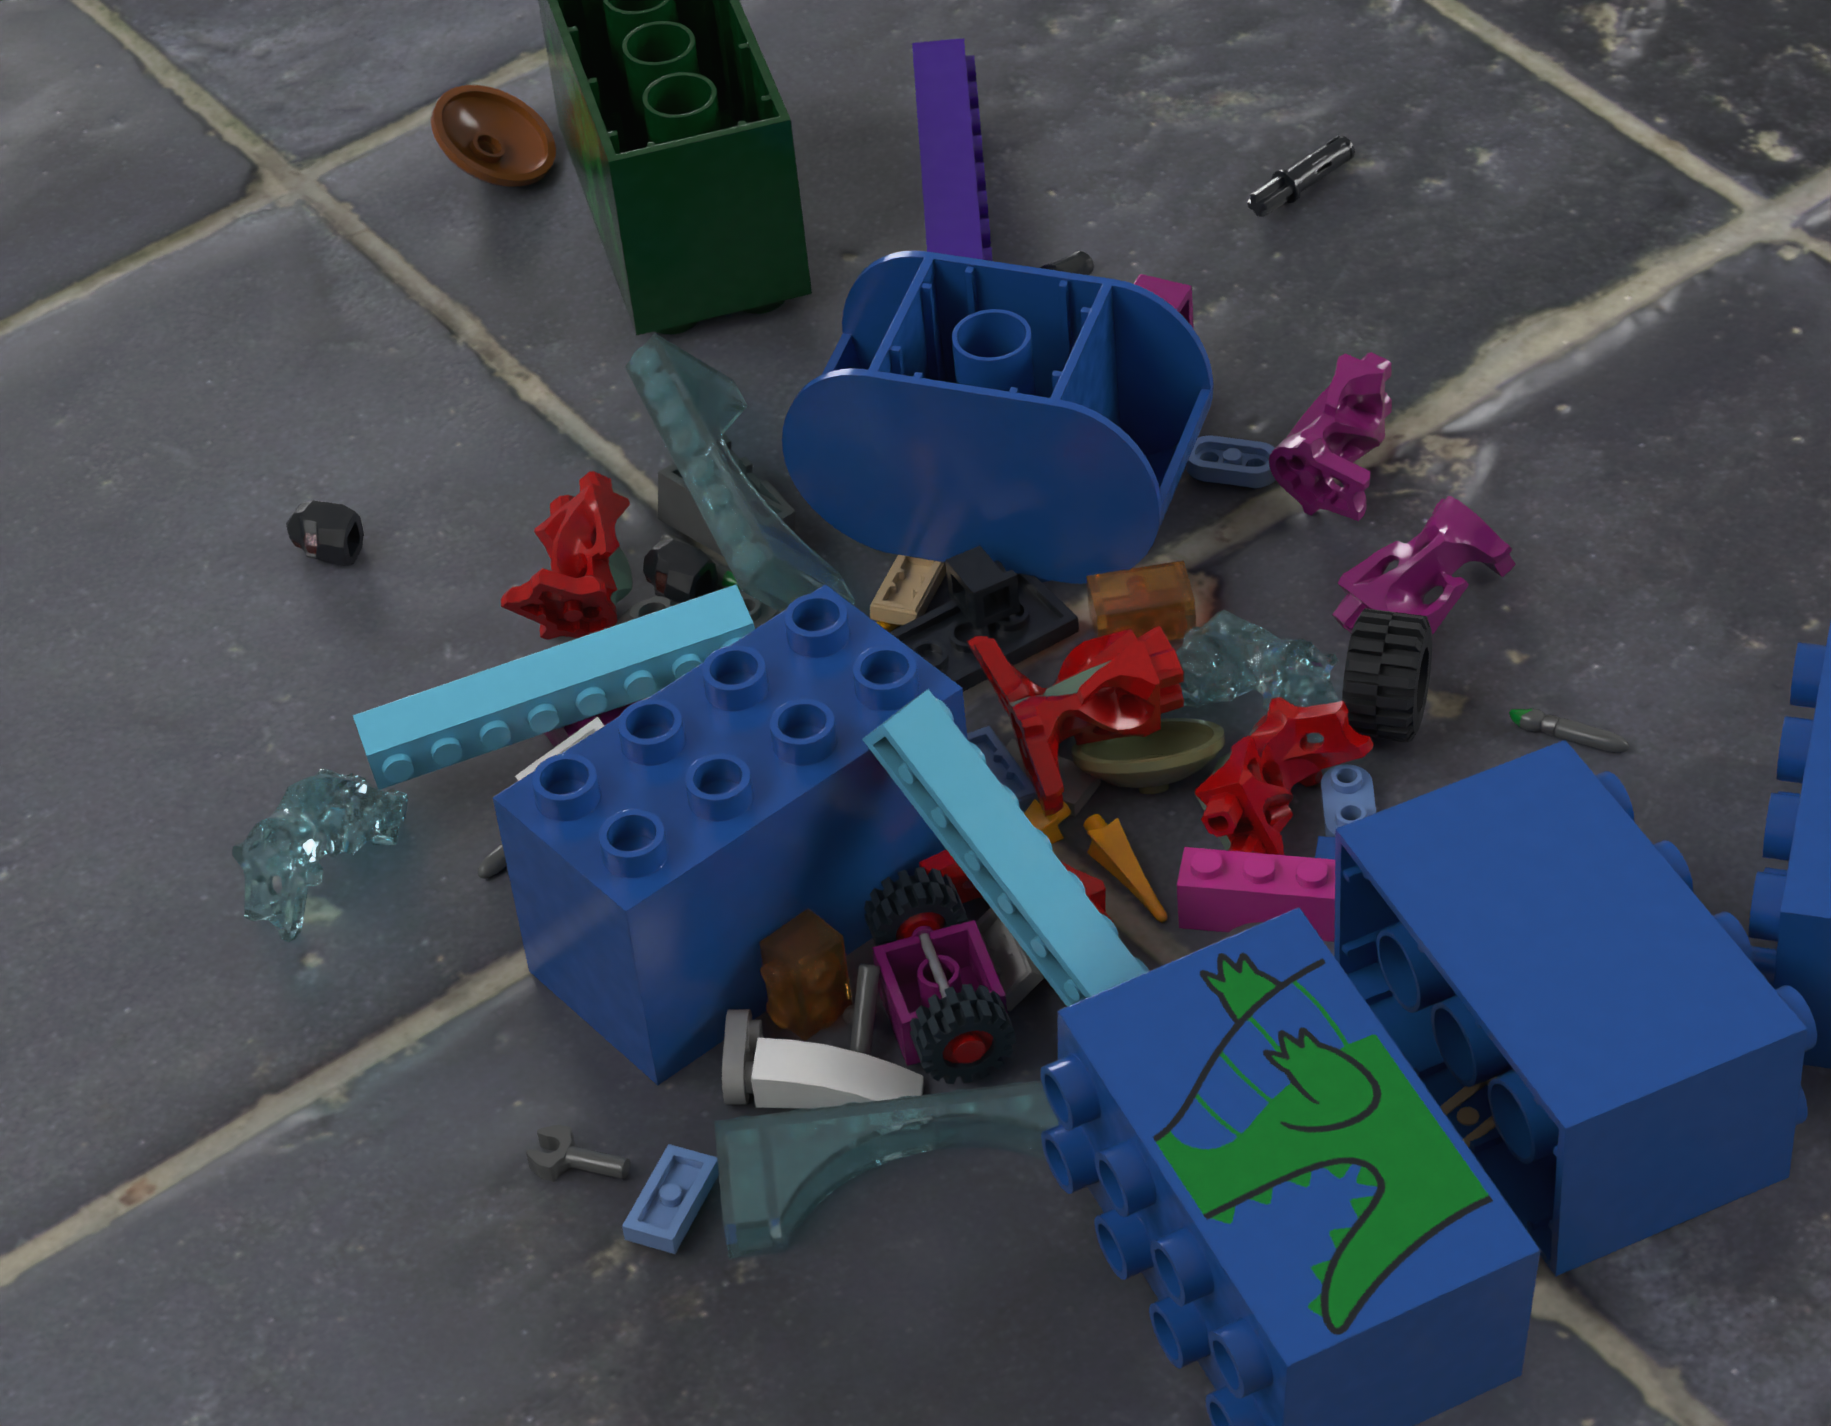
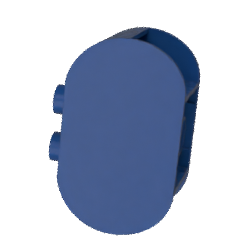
M916 250L886 255L866 267L855 280L846 298L842 318L843 334L822 375L806 384L797 394L787 412L783 425L782 450L786 467L796 488L812 509L846 536L885 553L945 562L948 558L980 545L993 561L998 560L1002 563L1006 572L1012 569L1015 573L1035 576L1041 582L1052 580L1070 584L1093 583L1116 577L1138 564L1147 555L1155 541L1209 412L1213 398V374L1208 355L1199 336L1184 316L1171 304L1153 292L1126 281Z

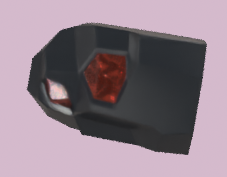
M314 500L305 502L297 507L286 522L288 535L294 546L302 548L309 558L332 562L335 565H351L355 563L362 550L364 531L361 518L356 511L343 504Z
M666 539L658 542L644 556L643 573L646 576L647 582L654 586L656 596L683 603L716 590L718 583L716 564L699 548L674 539Z

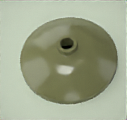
M1190 718L1161 719V730L1146 737L1131 736L1081 745L1075 743L1071 749L1073 763L1090 776L1115 786L1138 788L1142 794H1156L1168 790L1169 783L1190 777L1213 760L1225 745L1224 729L1214 722Z

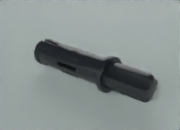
M1336 136L1289 169L1277 170L1272 175L1271 181L1251 193L1250 199L1247 202L1249 209L1253 210L1256 216L1265 217L1285 202L1294 203L1300 198L1302 191L1354 158L1355 149L1352 142L1345 136Z

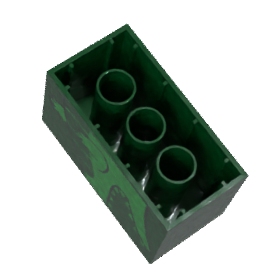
M538 0L559 127L636 336L654 331L668 335L679 334L691 329L701 320L738 311L752 314L767 313L780 307L785 300L812 294L791 119L740 1Z

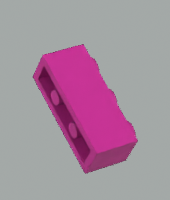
M1184 847L1177 881L1179 928L1230 932L1241 925L1266 922L1300 907L1321 939L1334 942L1335 860Z

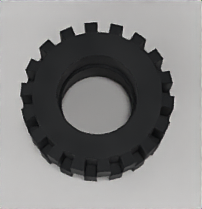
M1365 608L1357 618L1350 637L1342 691V701L1345 702L1349 710V725L1357 733L1370 736L1371 738L1410 743L1418 732L1427 700L1432 661V630L1427 616Z

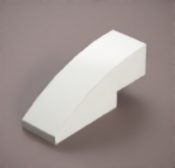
M757 1038L751 1077L755 1107L809 1108L812 1123L920 1124L924 1076L897 1064L835 1046L789 1039Z

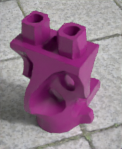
M1371 352L1367 353L1361 360L1346 353L1339 356L1331 384L1318 396L1289 435L1270 454L1269 467L1272 475L1278 484L1302 505L1304 513L1312 516L1317 510L1324 509L1359 521L1366 512V495L1364 491L1370 486V471L1353 462L1380 446L1385 439V418L1392 412V399L1385 392V382L1392 376V363L1389 360ZM1333 478L1339 480L1344 487L1337 485Z
M1447 496L1446 499L1442 498L1436 505L1432 516L1427 521L1423 530L1407 544L1395 541L1376 551L1367 559L1342 574L1338 585L1347 595L1332 616L1344 629L1352 634L1354 624L1365 608L1427 616L1433 635L1469 586L1463 578H1454L1451 575L1463 564L1469 561L1482 562L1492 571L1503 577L1516 565L1510 556L1512 548L1470 508L1454 497ZM1394 560L1399 561L1396 568L1383 574L1390 562ZM1436 586L1443 587V593L1436 601L1424 604L1425 595Z

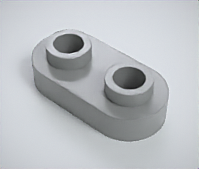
M750 1009L727 1010L722 1059V1091L725 1105H748L749 1095L753 1094L751 1082L754 1061H752L753 1052L756 1051L757 1038H763L761 1019L752 1020Z

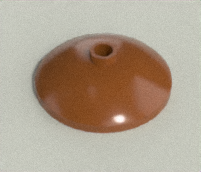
M482 85L458 86L445 92L438 99L432 111V132L443 153L459 169L480 181L504 187L526 186L544 178L554 163L556 144L550 128L535 110L507 92Z

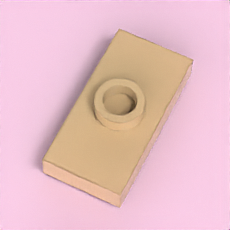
M898 555L870 604V618L876 621L903 626L924 615L947 573L946 563Z

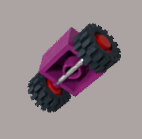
M924 867L915 868L913 876H908L906 870L897 872L899 880L893 882L887 877L881 881L884 888L883 891L877 888L872 890L870 893L872 901L865 902L864 909L866 914L864 916L876 945L872 947L874 965L880 968L878 992L906 1065L909 1066L921 1062L926 1074L930 1073L931 1078L936 1081L943 1077L946 1084H955L957 1077H961L963 1084L972 1082V1075L979 1073L982 1079L990 1075L988 1067L991 1065L999 1069L1005 1064L1002 1056L1010 1057L1014 1051L1011 1044H1016V1036L1007 1013L1006 995L977 924L975 920L968 921L965 909L951 878L947 874L942 876L940 870L933 868L928 875Z

